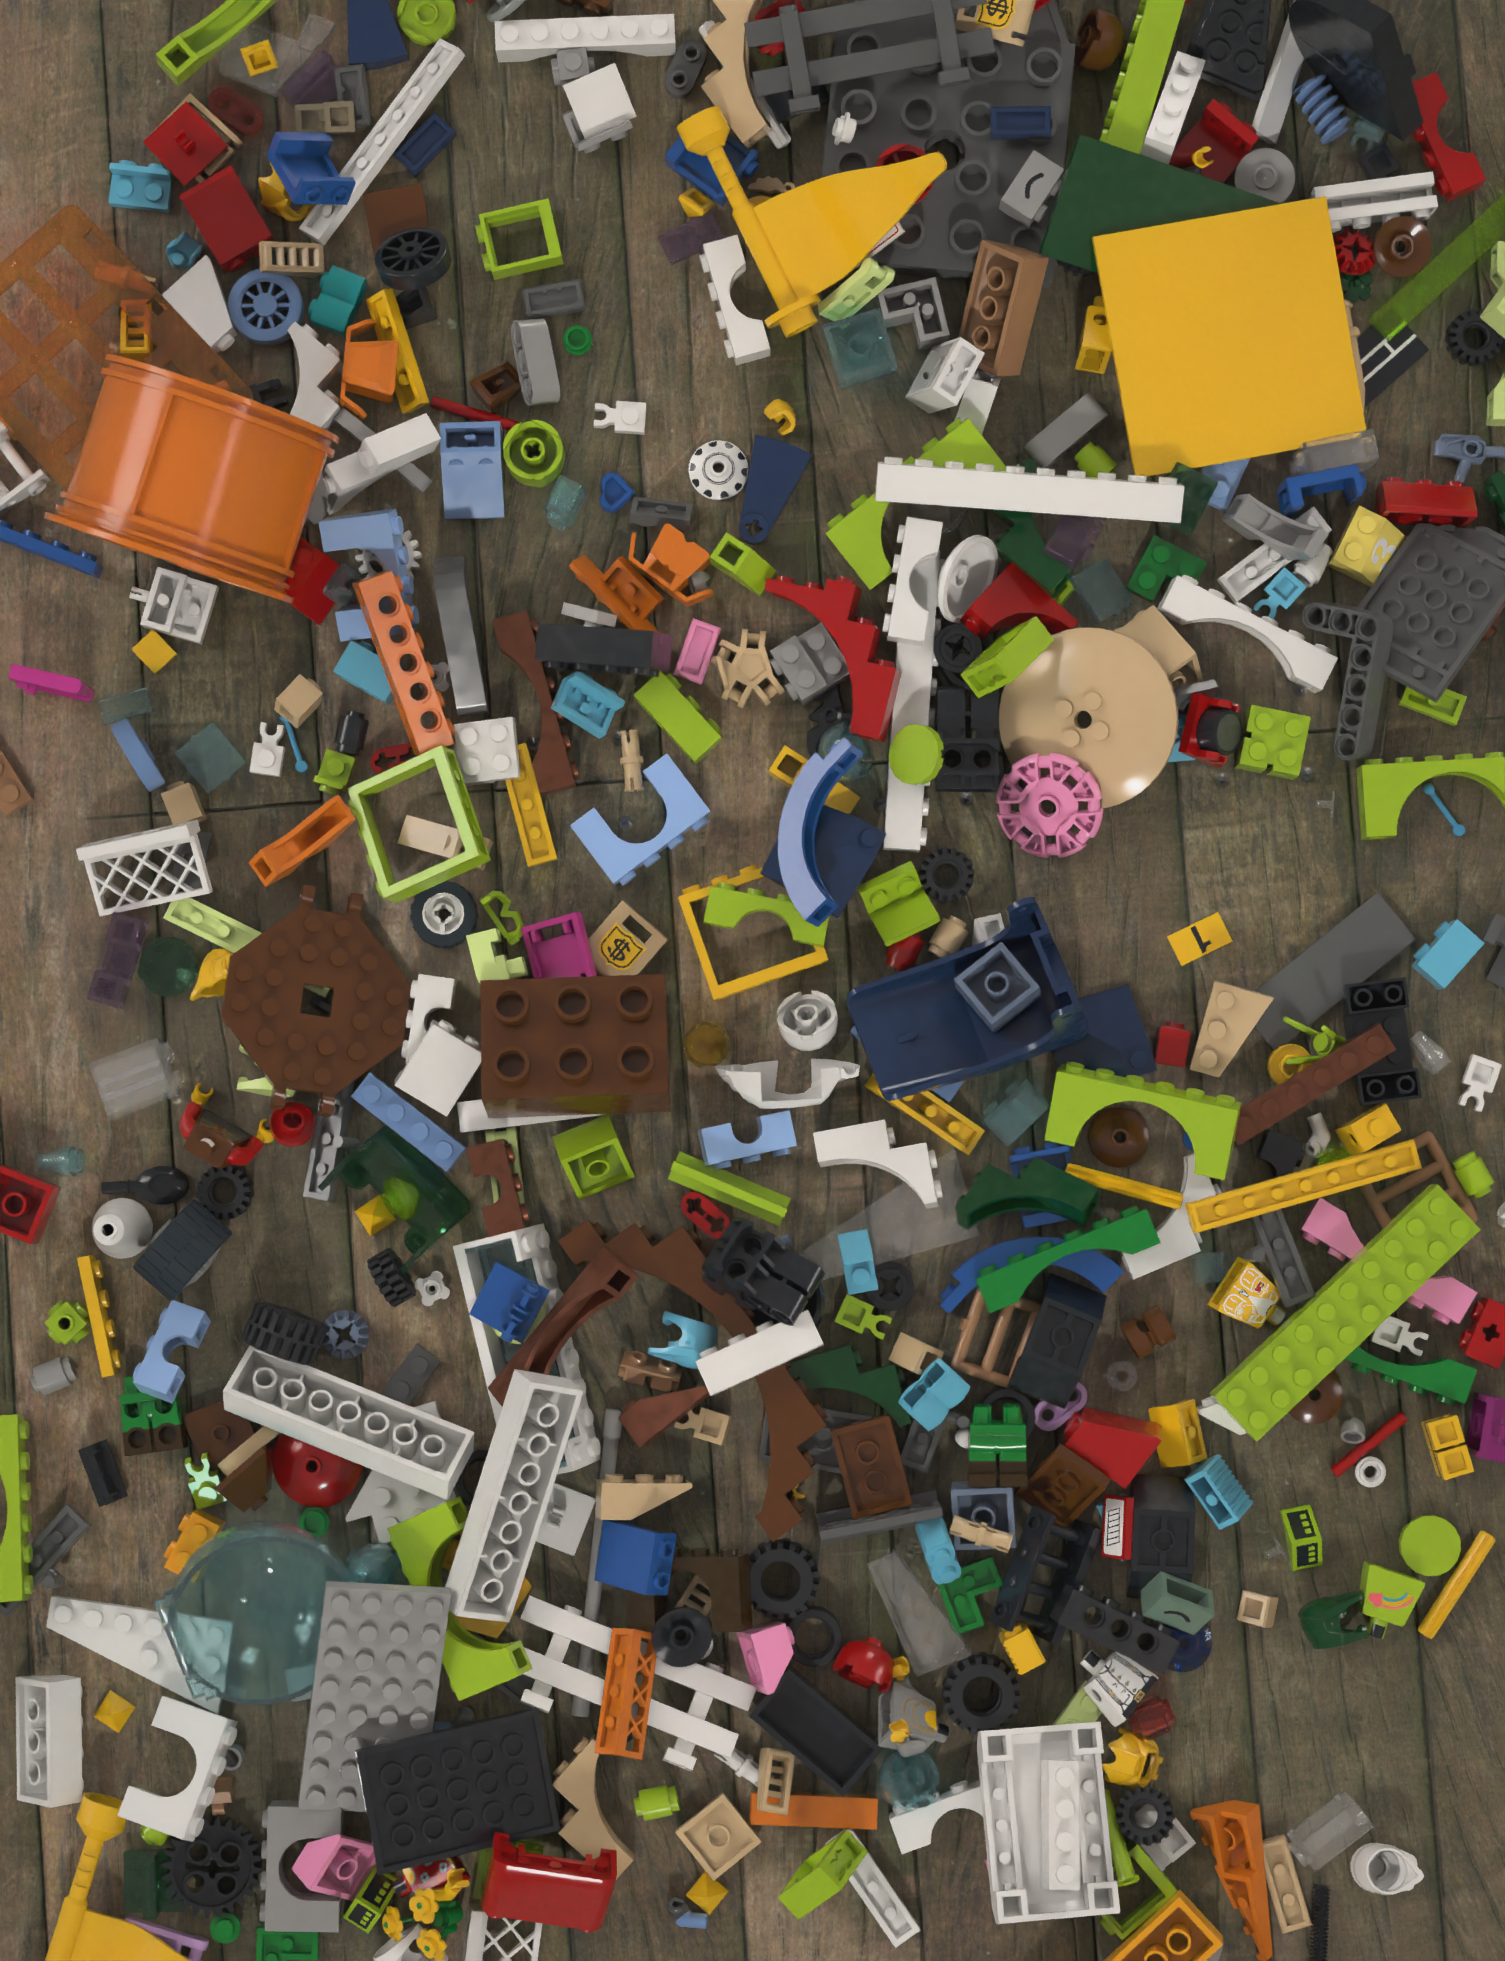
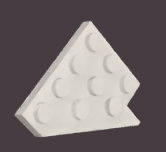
M436 1401L413 1407L441 1418ZM372 1470L349 1510L346 1522L372 1515L379 1544L390 1542L387 1528L457 1497L452 1490L448 1500Z

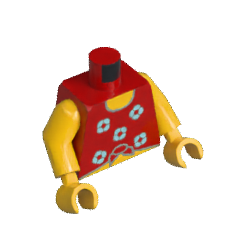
M458 1855L402 1869L404 1875L392 1883L395 1892L401 1898L406 1897L412 1891L415 1894L418 1888H423L424 1890L431 1888L436 1892L435 1901H452L463 1887L470 1885L469 1879L471 1876Z

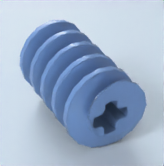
M1325 74L1309 79L1292 93L1294 95L1298 94L1295 99L1297 104H1305L1302 108L1303 114H1311L1308 118L1310 125L1317 124L1314 129L1316 135L1324 134L1320 140L1323 145L1343 135L1350 128L1346 124L1351 119L1350 115L1343 117L1339 115L1344 110V105L1334 107L1333 104L1339 98L1338 95L1328 97L1327 94L1333 88L1332 85L1321 86V83L1326 78Z

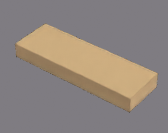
M1281 1834L1262 1840L1266 1883L1282 1934L1311 1926L1312 1923L1286 1836Z

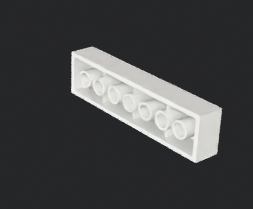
M250 1345L223 1390L224 1410L446 1500H448L473 1452L474 1432L311 1366L275 1357Z
M514 1369L445 1586L451 1589L449 1610L455 1616L510 1622L584 1390L568 1378Z

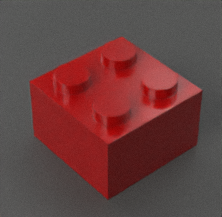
M0 1165V1232L28 1244H38L61 1186L8 1165Z

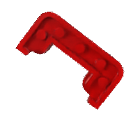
M494 1832L481 1897V1908L487 1916L494 1919L509 1918L576 1928L586 1933H592L602 1928L617 1877L616 1850L601 1848L600 1855L596 1859H592V1854H586L585 1861L527 1853L525 1852V1844L519 1843L518 1848L510 1844V1834Z

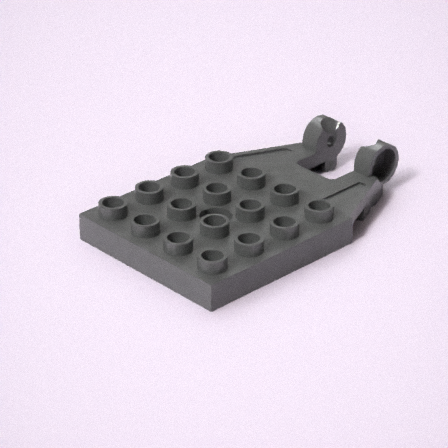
M1052 0L1032 14L1027 35L1018 32L1013 33V38L1024 40L1023 47L993 39L995 53L960 59L962 68H969V83L939 88L937 74L943 71L941 63L831 83L822 178L837 173L875 167L881 153L891 146L902 143L916 146L925 152L929 151L935 142L949 139L950 142L957 146L960 155H964V160H959L953 169L945 170L934 180L933 187L927 197L918 204L913 205L899 221L905 232L871 257V259L878 262L879 266L886 265L894 269L895 274L972 281L981 240H990L1022 247L1039 254L1057 196L1053 197L1051 195L1045 203L1048 206L1045 215L1039 223L1034 220L1029 228L999 210V205L1002 197L1033 150L1064 169L1076 44L1069 43L1055 0ZM977 6L970 7L968 16H975ZM957 9V10H952V11H953V17H954V23H955V21H956V17H957V13H958V10H959V9ZM930 14L836 32L834 57L937 38L934 16ZM955 29L956 34L965 33V31ZM1051 106V139L990 140V107ZM846 112H850V118L857 121L854 137L849 144L840 142L839 145H835L836 136L832 135L834 122L837 117L840 118ZM1045 256L1049 260L1042 288L1050 289L1054 280L1055 259Z

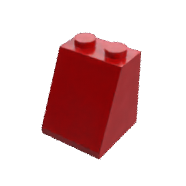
M231 165L179 195L225 274L229 271L236 272L246 265V261L255 256L260 257V241H275Z
M1083 1407L1079 1414L1074 1412L1064 1425L1066 1427L1064 1431L1065 1446L1124 1489H1126L1162 1441L1161 1426L1156 1422Z

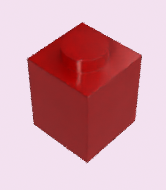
M1166 1022V1026L1157 1027L1153 1048L1156 1064L1177 1068L1185 1067L1191 1031L1183 1030V1024Z

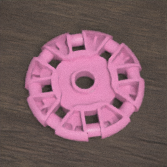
M1040 753L1032 754L1013 764V770L1009 774H1004L1000 781L996 794V803L999 804V812L997 813L999 823L1006 836L1010 840L1013 838L1021 845L1020 849L1031 855L1041 858H1048L1051 855H1058L1059 858L1067 857L1086 847V841L1090 837L1094 838L1099 830L1103 817V808H1100L1101 790L1093 775L1089 771L1086 773L1078 766L1079 762L1073 758L1059 753H1050L1049 756H1041ZM1041 768H1050V774L1041 777ZM1069 774L1078 781L1074 788L1065 781ZM1021 778L1028 783L1024 789L1018 784ZM1043 800L1053 801L1056 805V812L1052 814L1044 812L1041 808V802ZM1081 801L1088 802V810H1079ZM1019 803L1020 812L1012 811L1011 804ZM1073 824L1080 829L1077 834L1069 830ZM1023 826L1033 833L1030 837L1021 830ZM1056 835V843L1049 844L1047 836Z

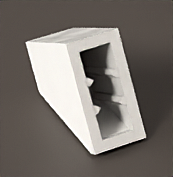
M205 255L164 292L162 296L200 339L217 354L220 350H227L234 343V337L237 335V332L231 321L228 305L215 266L210 258Z
M976 369L965 389L956 419L960 417L964 421L966 418H969L981 435L983 434L1001 376H994L983 370Z

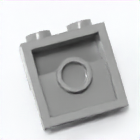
M822 622L798 637L794 635L770 650L772 659L769 662L777 676L783 674L788 682L785 685L788 694L793 701L799 699L803 706L850 677L844 656Z

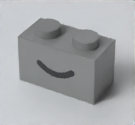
M1033 150L1002 197L999 210L1027 228L1031 226L1034 220L1039 223L1048 209L1045 203L1051 195L1053 197L1058 195L1064 169Z

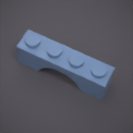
M369 1073L351 1095L354 1100L446 1172L452 1170L467 1150V1146L421 1113L374 1073Z

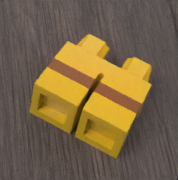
M1446 1414L1421 1422L1437 1476L1448 1480L1474 1472L1467 1445H1459V1443L1465 1442L1457 1415L1450 1416V1414Z

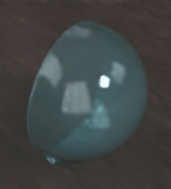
M259 1520L241 1523L220 1531L205 1541L188 1558L180 1570L173 1588L165 1590L164 1597L156 1600L154 1605L161 1622L167 1623L164 1625L165 1632L172 1649H174V1654L181 1671L186 1676L185 1681L193 1699L205 1696L206 1701L219 1697L230 1702L245 1705H269L295 1699L312 1690L325 1581L352 1582L345 1565L325 1541L315 1534L290 1523Z

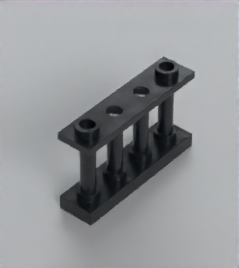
M1032 1505L989 1621L1010 1632L1013 1631L1016 1621L1034 1626L1032 1631L1034 1635L1051 1644L1060 1646L1067 1627L1057 1623L1049 1616L1065 1584L1076 1587L1077 1583L1083 1585L1103 1530L1078 1519H1075L1072 1528L1054 1523L1056 1515ZM1049 1534L1067 1540L1061 1557L1043 1552ZM1038 1563L1056 1569L1050 1586L1032 1581ZM1027 1592L1045 1598L1039 1615L1021 1610Z

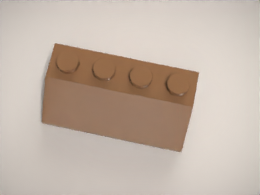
M981 240L958 336L985 353L977 368L994 376L1020 375L1049 258L1026 248L990 240Z

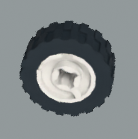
M445 881L416 894L414 897V903L411 904L410 908L412 910L410 920L413 923L412 927L419 937L428 944L438 948H452V946L463 944L462 942L467 939L466 935H470L473 930L475 931L479 916L477 904L473 896L459 884ZM442 909H448L451 914L445 921L439 917V912Z

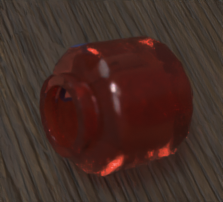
M1152 1695L1141 1700L1133 1710V1716L1128 1718L1134 1734L1141 1733L1146 1740H1153L1169 1733L1173 1729L1172 1722L1176 1721L1166 1698L1161 1699L1158 1695Z

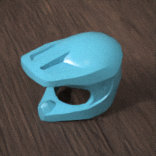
M664 1311L662 1322L666 1326L673 1323L679 1326L682 1330V1337L679 1341H669L667 1348L649 1347L648 1354L677 1363L686 1368L698 1369L695 1361L701 1359L699 1353L714 1346L718 1349V1328Z

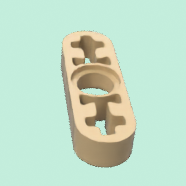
M263 1426L217 1466L228 1477L257 1450L278 1436L280 1432Z

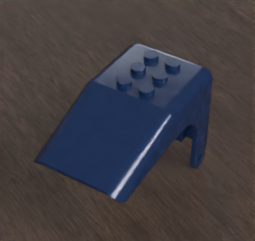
M1026 897L1010 904L1006 909L1009 920L1008 925L992 938L943 958L855 987L848 993L846 1000L848 1010L885 1100L893 1101L994 1073L1085 1037L1089 1029L1087 1017L1035 897ZM1002 942L1039 985L1041 997L1000 1030L993 1033L956 989L954 979Z

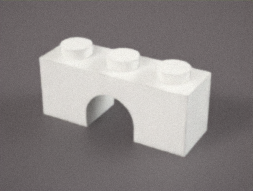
M418 974V980L412 981L410 998H415L413 1010H408L406 1018V1028H410L409 1040L403 1041L401 1057L406 1058L405 1064L408 1063L428 1031L427 1019L429 1015L438 1009L453 1010L457 986L456 979Z

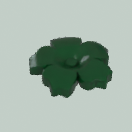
M1345 273L1344 278H1340L1342 292H1346L1344 299L1349 300L1351 303H1356L1358 299L1366 301L1371 297L1370 292L1372 289L1368 287L1374 281L1371 274L1364 273L1359 276Z

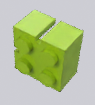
M1250 705L1245 712L1242 727V736L1245 737L1239 744L1234 768L1262 773L1267 769V764H1270L1272 766L1268 768L1267 775L1294 780L1300 774L1311 717Z

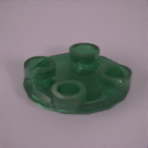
M159 937L151 942L143 951L139 961L138 975L153 993L164 997L177 996L186 992L195 982L199 971L198 958L193 948L184 940L175 937Z

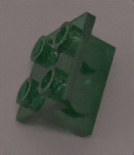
M1176 462L1171 473H1166L1164 477L1177 478V484L1184 486L1181 523H1162L1191 536L1218 482L1180 462Z
M130 1849L123 1853L125 1913H143V1920H155L161 1912H184L181 1910L183 1899L177 1902L172 1901L171 1897L176 1890L166 1892L165 1886L172 1881L162 1879V1873L170 1870L162 1867L161 1864L163 1860L171 1858L165 1854V1849Z

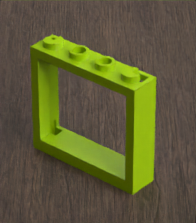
M440 745L348 788L351 798L349 799V806L357 817L359 823L357 828L358 834L366 844L368 850L366 858L369 866L375 871L378 880L375 883L376 889L382 898L398 903L491 861L453 750ZM437 766L465 852L395 883L368 797Z

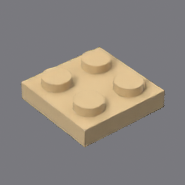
M724 1792L720 1793L675 1830L677 1836L713 1881L762 1842L758 1834Z

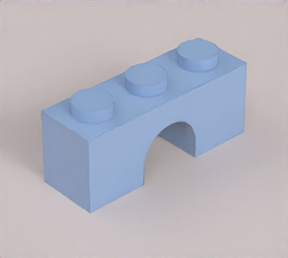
M790 1110L756 1117L758 1134L749 1144L742 1143L735 1138L731 1123L697 1130L705 1166L713 1164L714 1170L731 1167V1160L742 1158L743 1164L761 1160V1153L772 1152L773 1157L790 1154L789 1147L797 1146Z
M175 1300L170 1302L168 1308H164L159 1318L160 1326L156 1334L152 1335L147 1342V1353L142 1363L137 1364L133 1373V1383L140 1392L173 1404L185 1374L179 1366L169 1363V1356L180 1345H190L199 1348L211 1323L205 1311Z

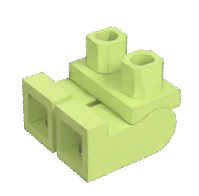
M494 928L466 935L475 974L479 983L480 980L516 979L529 975L524 957L508 960L506 955L497 956L495 944L503 942L498 929Z

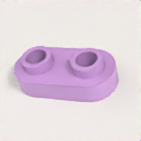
M1078 1382L1075 1388L1077 1396L1075 1400L1068 1401L1065 1409L1042 1400L1039 1401L1034 1407L1035 1424L1045 1431H1052L1060 1427L1074 1412H1078L1086 1404L1087 1391L1085 1387ZM1046 1409H1050L1053 1412V1417L1050 1420L1042 1418V1413Z

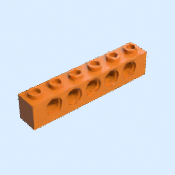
M383 571L353 582V588L414 755L419 756L440 745L446 747L454 744L452 736L455 735V730L449 718L445 719L443 714L444 699L438 689H434L431 680L434 678V672L429 661L425 662L421 650L424 649V644L419 633H414L411 621L414 620L410 606L407 603H403L400 594L403 592V586L397 574L393 575L392 571ZM387 596L391 600L392 606L390 611L384 614L379 609V601L382 597ZM395 625H398L402 630V636L397 642H393L389 636L390 629ZM405 654L410 655L412 658V666L407 671L402 670L400 667V659ZM415 683H419L423 689L422 695L418 699H413L410 694V689ZM429 711L433 716V722L429 727L424 728L421 725L420 719L423 713Z

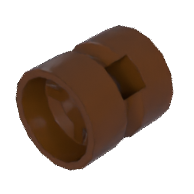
M1157 1304L1142 1312L1141 1319L1133 1317L1119 1325L1124 1337L1139 1360L1154 1352L1155 1345L1163 1347L1177 1339L1170 1323Z

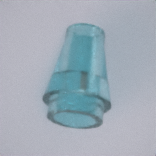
M74 1146L47 1153H39L37 1156V1168L39 1171L75 1176L77 1173H82L85 1167L83 1150L76 1149Z

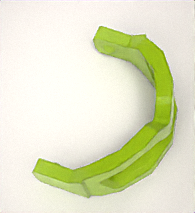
M494 890L480 898L484 909L509 945L512 946L520 941V938L523 936L521 928L524 925L518 911L508 910L511 900L501 891ZM494 898H498L503 903L500 916L512 917L517 926L515 931L508 933L489 906V903Z

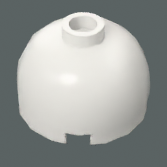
M811 990L812 994L805 995L797 992L784 999L777 1010V1022L783 1039L789 1045L801 1051H813L824 1047L834 1037L838 1026V1015L834 1001L827 994Z

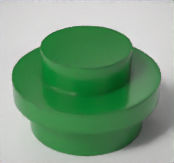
M580 325L569 327L562 339L565 350L575 356L586 354L593 342L590 331Z
M319 1507L306 1509L299 1518L300 1530L304 1535L311 1538H318L324 1535L330 1525V1518L327 1512Z
M227 1911L222 1912L220 1918L216 1915L210 1924L211 1935L219 1943L227 1944L233 1942L241 1932L239 1918L234 1913L231 1914Z

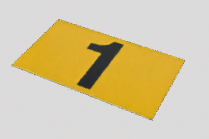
M1219 912L1167 936L1181 966L1233 942Z

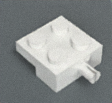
M157 567L150 591L133 586L131 588L133 593L130 592L129 598L146 603L140 625L144 628L154 629L156 632L202 645L219 587L190 578L185 574Z
M514 717L454 724L455 744L453 751L455 752L466 786L521 778Z

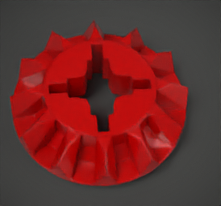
M1358 229L1353 232L1345 230L1334 238L1338 269L1349 275H1361L1372 269L1376 260L1373 251L1374 243L1370 240L1369 234L1363 235L1359 233ZM1353 244H1356L1357 251L1360 252L1355 260H1353L1354 256H1352V251L1350 250Z

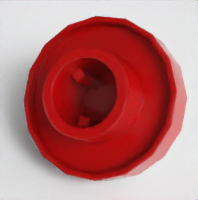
M298 1102L285 1103V1107L282 1110L275 1109L270 1118V1131L273 1138L279 1144L287 1147H298L305 1144L311 1139L315 1130V1118L312 1111L307 1106Z

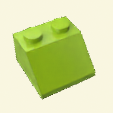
M609 1114L552 1137L561 1164L579 1200L635 1177Z

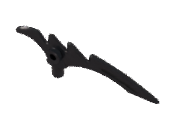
M839 684L813 699L822 704L809 715L811 721L818 723V726L807 732V749L811 757L815 752L818 753L819 744L827 733L841 728L842 723L851 724L853 712L844 711Z

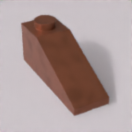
M706 1386L640 1400L636 1397L622 1408L624 1413L618 1419L637 1445L644 1447L700 1404L710 1393Z

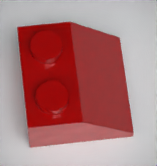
M300 537L289 569L295 572L294 577H287L285 581L286 584L291 585L289 590L286 589V594L294 598L293 604H287L321 626L354 579V576L325 553Z

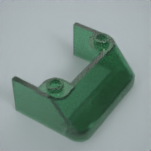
M387 1125L342 1159L318 1186L323 1191L338 1178L355 1190L364 1189L370 1184L411 1226L404 1234V1243L413 1256L398 1270L402 1275L432 1250L470 1212V1203L465 1195L427 1156Z

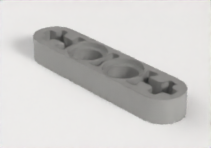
M344 408L333 419L337 425L360 444H362L365 438L376 434ZM411 462L394 470V472L421 493L432 483V480Z

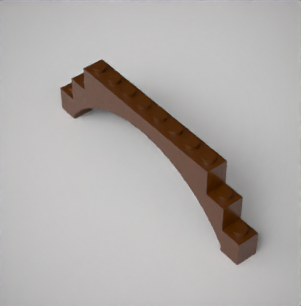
M587 1219L558 1240L577 1267L583 1263H590L600 1249L605 1246L624 1259L632 1269L655 1276L697 1300L717 1318L732 1337L744 1333L747 1338L757 1333L756 1326L751 1321L756 1316L751 1309H744L735 1304V1297L724 1292L723 1296L717 1294L702 1281V1276L705 1273L702 1271V1265L710 1252L704 1256L698 1247L702 1241L692 1228L686 1231L681 1226L653 1247L651 1242L655 1239L647 1227L643 1225L639 1228L636 1223H633L616 1237L605 1243L604 1239L608 1236L598 1222L592 1225ZM785 1362L755 1376L766 1409L770 1434L768 1486L762 1511L755 1518L772 1542L803 1520L800 1514L805 1510L795 1496L789 1499L786 1493L815 1473L812 1466L816 1462L806 1449L800 1451L798 1446L827 1426L824 1419L828 1417L818 1402L812 1405L805 1396L810 1391L801 1378L798 1377L794 1380L787 1370L792 1367L789 1362Z

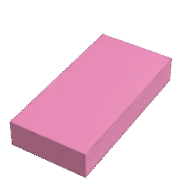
M693 618L673 676L702 686L722 629Z

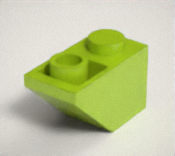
M727 532L710 556L711 565L758 596H761L767 578L772 579L777 572L754 550Z

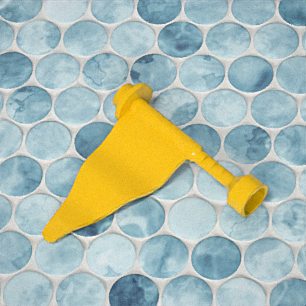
M713 106L702 110L684 120L676 128L687 151L707 156L733 209L732 216L779 311L765 319L764 322L768 329L780 325L786 338L796 335L818 322L812 310L813 307L821 302L818 293L834 285L852 272L878 242L903 218L925 189L947 169L944 155L940 152H934L904 162L826 176L779 194L755 207L748 200L723 149L730 127L720 107Z
M89 1792L83 1794L76 1820L86 1835V1840L69 1894L63 1900L45 1961H192L174 1950L153 1933L131 1922L87 1909V1896L104 1841H108L124 1832L127 1819L117 1816L123 1800L99 1793Z

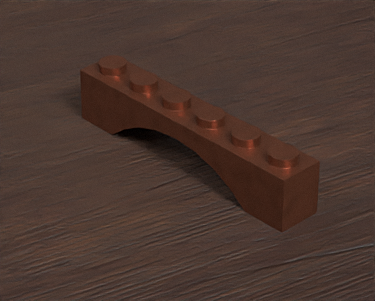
M527 610L493 619V626L502 654L514 661L527 675L539 698L542 714V734L532 767L540 795L543 797L576 788L575 779L580 778L576 762H569L567 751L572 749L568 733H561L559 722L564 721V718L551 709L553 704L551 693L556 692L552 675H545L543 668L545 662L535 660V635H537L538 628L536 618H530Z
M1376 1023L1297 1074L1241 1105L1235 1135L1237 1145H1241L1395 1051L1396 1048L1381 1024Z
M605 1246L595 1255L488 1386V1390L502 1407L514 1369L548 1375L559 1352L572 1334L594 1313L620 1300L639 1275L624 1259Z

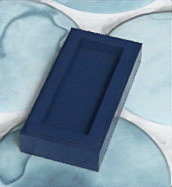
M1051 106L990 107V140L1051 139Z
M434 112L393 154L394 158L413 176L417 177L457 134Z

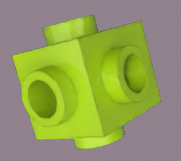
M71 1300L65 1303L59 1301L47 1312L50 1316L44 1322L49 1328L47 1333L58 1344L61 1342L64 1345L73 1342L78 1344L90 1333L88 1328L91 1326L88 1309L80 1301ZM64 1317L70 1321L68 1329L61 1322Z

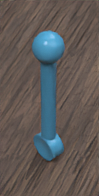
M280 716L281 722L286 726L297 763L295 768L298 772L303 773L308 769V765L302 760L292 725L284 717Z
M1426 783L1423 786L1424 793L1431 796L1453 827L1452 833L1455 836H1462L1465 833V827L1457 824L1434 792V785Z

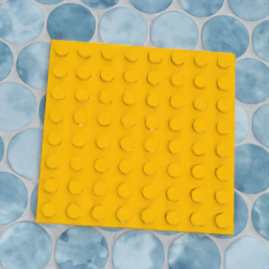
M1326 196L1092 237L1134 475L1150 477L1367 436Z

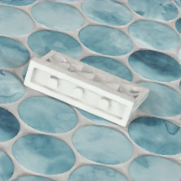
M198 819L90 842L77 848L76 852L79 861L84 860L99 916L213 892L197 835L201 831ZM190 842L193 856L189 862L176 854L180 844ZM155 849L168 856L162 867L148 860L151 852ZM127 855L140 861L134 874L120 865ZM172 859L186 867L180 879L166 871ZM103 861L112 867L107 879L97 874L94 862ZM144 865L158 873L152 885L138 877ZM117 871L130 879L124 891L111 883ZM190 871L200 877L202 888L193 889L184 883ZM162 876L176 885L169 895L156 889ZM134 883L148 890L144 900L139 901L129 895ZM107 888L121 896L116 906H106L103 895ZM180 888L184 890V892L178 893Z
M469 1903L461 1961H484L482 1959L483 1952L493 1944L503 1955L498 1961H512L510 1957L523 1947L530 1953V1961H538L542 1923L535 1922L534 1931L523 1939L514 1928L522 1920L514 1919L510 1922L507 1918H502L507 1926L493 1937L487 1929L488 1916L482 1910L481 1904ZM512 1930L520 1943L506 1953L497 1941ZM485 1935H487V1936L490 1938V1940L487 1941L486 1943H485ZM533 1939L531 1949L527 1943H529Z

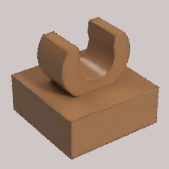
M234 1776L217 1778L214 1785L215 1796L211 1803L213 1815L225 1814V1806L228 1805L227 1803H232L235 1791Z

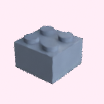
M1002 942L954 979L956 989L993 1033H996L1041 997L1039 985Z
M996 1480V1487H968L967 1481L952 1482V1517L954 1518V1515L980 1524L985 1522L988 1523L987 1526L1014 1534L1010 1548H1016L1017 1527L1014 1487H1000L998 1480ZM954 1536L955 1551L995 1549L984 1545L979 1547L974 1545L975 1542Z

